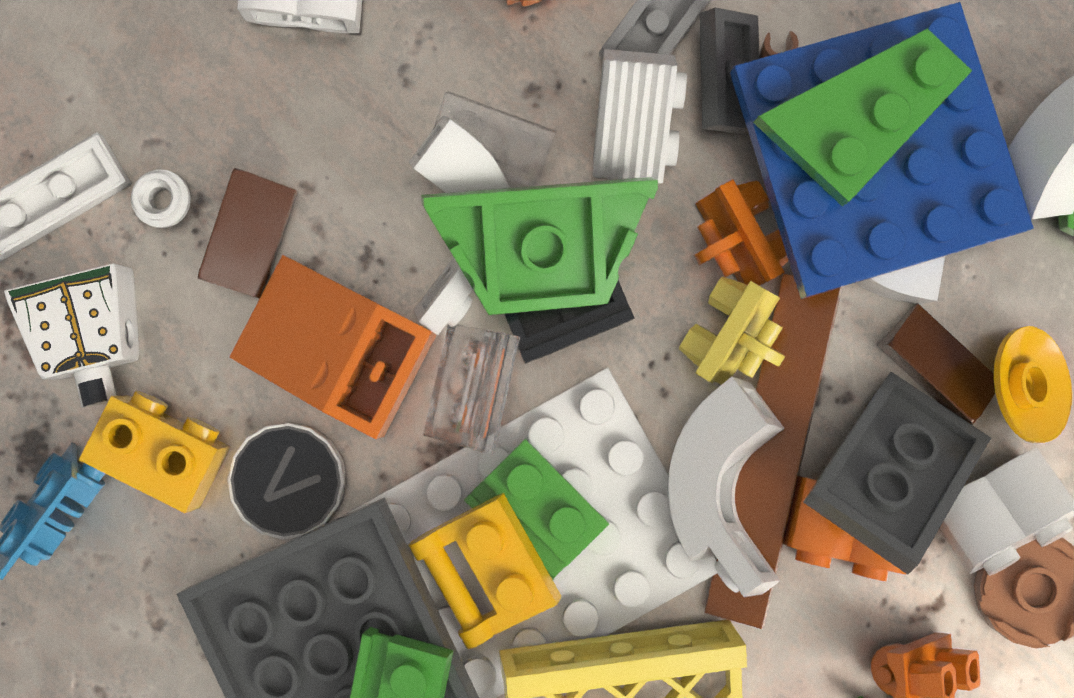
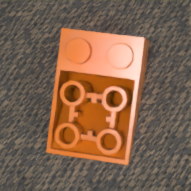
M282 255L229 358L323 413L374 439H379L385 436L437 335Z

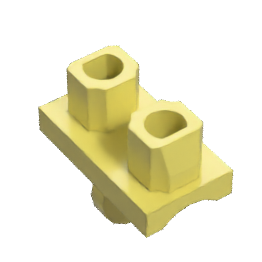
M721 277L709 296L708 304L728 315L727 321L718 335L701 325L695 324L689 329L679 346V350L694 364L699 366L695 372L697 375L708 382H716L720 385L733 377L737 369L753 378L764 359L776 366H780L786 356L772 348V345L783 327L768 319L780 297L752 281L747 286L744 283Z

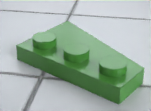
M927 28L761 114L753 123L841 206H844L850 202L972 70Z

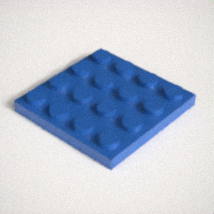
M960 2L739 64L731 70L732 82L801 299L1034 229ZM927 28L972 70L866 185L844 206H841L753 123L761 114Z

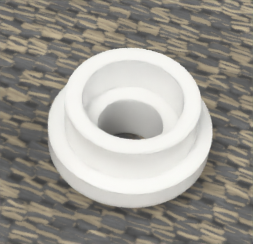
M168 170L149 171L142 175L133 186L131 193L132 208L136 216L150 226L157 228L174 226L186 216L190 208L191 195L187 184L181 177ZM168 190L171 194V202L165 209L158 210L155 207L154 198L159 191Z

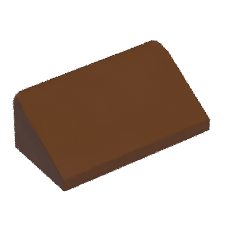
M234 168L199 269L198 279L260 299L266 287L297 190Z
M918 303L908 311L877 345L938 403L971 425L981 417L995 395L994 373Z

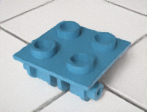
M72 442L62 456L52 453L34 479V483L39 485L35 493L27 503L17 500L0 524V531L3 533L0 538L1 580H3L19 557L33 566H37L42 559L49 560L66 537V532H70L74 527V523L55 508L68 515L80 518L85 512L81 505L87 508L105 485L102 479L105 473L85 463L82 465L77 462V445Z

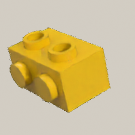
M135 390L133 396H111L79 461L183 513L199 509L231 446L216 439L220 431L193 417H187L185 423L165 414L168 407L165 402L141 391Z

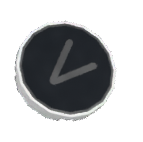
M294 423L266 426L246 438L233 456L228 475L231 502L242 521L260 534L279 539L299 537L326 524L341 505L345 491L344 475L346 474L344 461L333 442L313 427Z

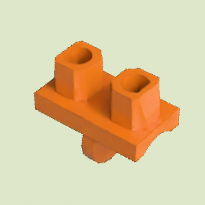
M734 179L695 203L705 221L697 228L708 246L693 255L698 265H702L714 258L724 277L734 273L738 282L744 283L747 286L750 281L760 286L785 273L782 266L789 260L779 229L765 236L754 217L769 208V198L759 181L755 180L736 185Z
M934 632L905 645L899 643L888 644L876 651L871 662V672L874 681L882 691L893 696V698H954L957 689L972 691L978 688L981 682L978 652L975 650L953 649L951 634Z

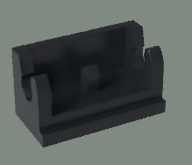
M619 280L608 304L505 314L525 364L635 319Z

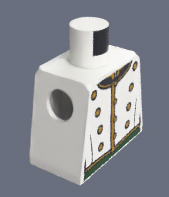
M113 263L4 291L7 303L36 370L43 380H61L74 377L82 408L108 403L111 396H117L110 368L135 362L139 359L135 281L132 268Z

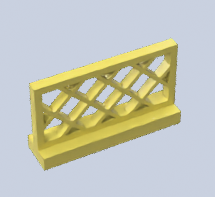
M728 619L499 650L505 698H533L540 696L546 698H581L588 690L604 688L614 695V698H635L634 696L647 681L663 680L672 687V690L664 698H703L692 688L705 673L725 671L726 685L714 698H743L741 668L747 667L746 644Z

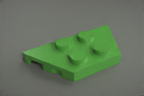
M652 177L426 194L421 195V202L488 315L608 304L619 279V266L631 252L638 236L635 229L648 199H654L658 190V180Z

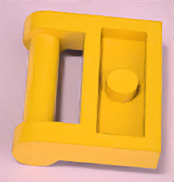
M504 493L436 526L408 544L416 561L423 559L459 622L461 629L458 631V635L466 649L477 647L495 634L558 605L562 597ZM454 541L457 542L494 610L483 615L481 614L444 546Z

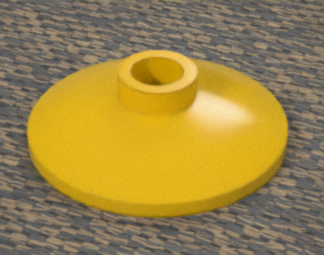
M1033 326L1020 327L1010 331L1000 343L994 363V387L998 405L1007 424L1020 438L1030 443L1050 442L1057 438L1064 430L1071 411L1072 386L1066 360L1056 342L1045 331Z

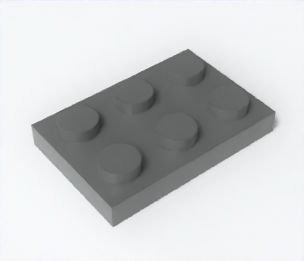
M890 372L803 503L908 575L919 565L990 442L991 437L893 372Z

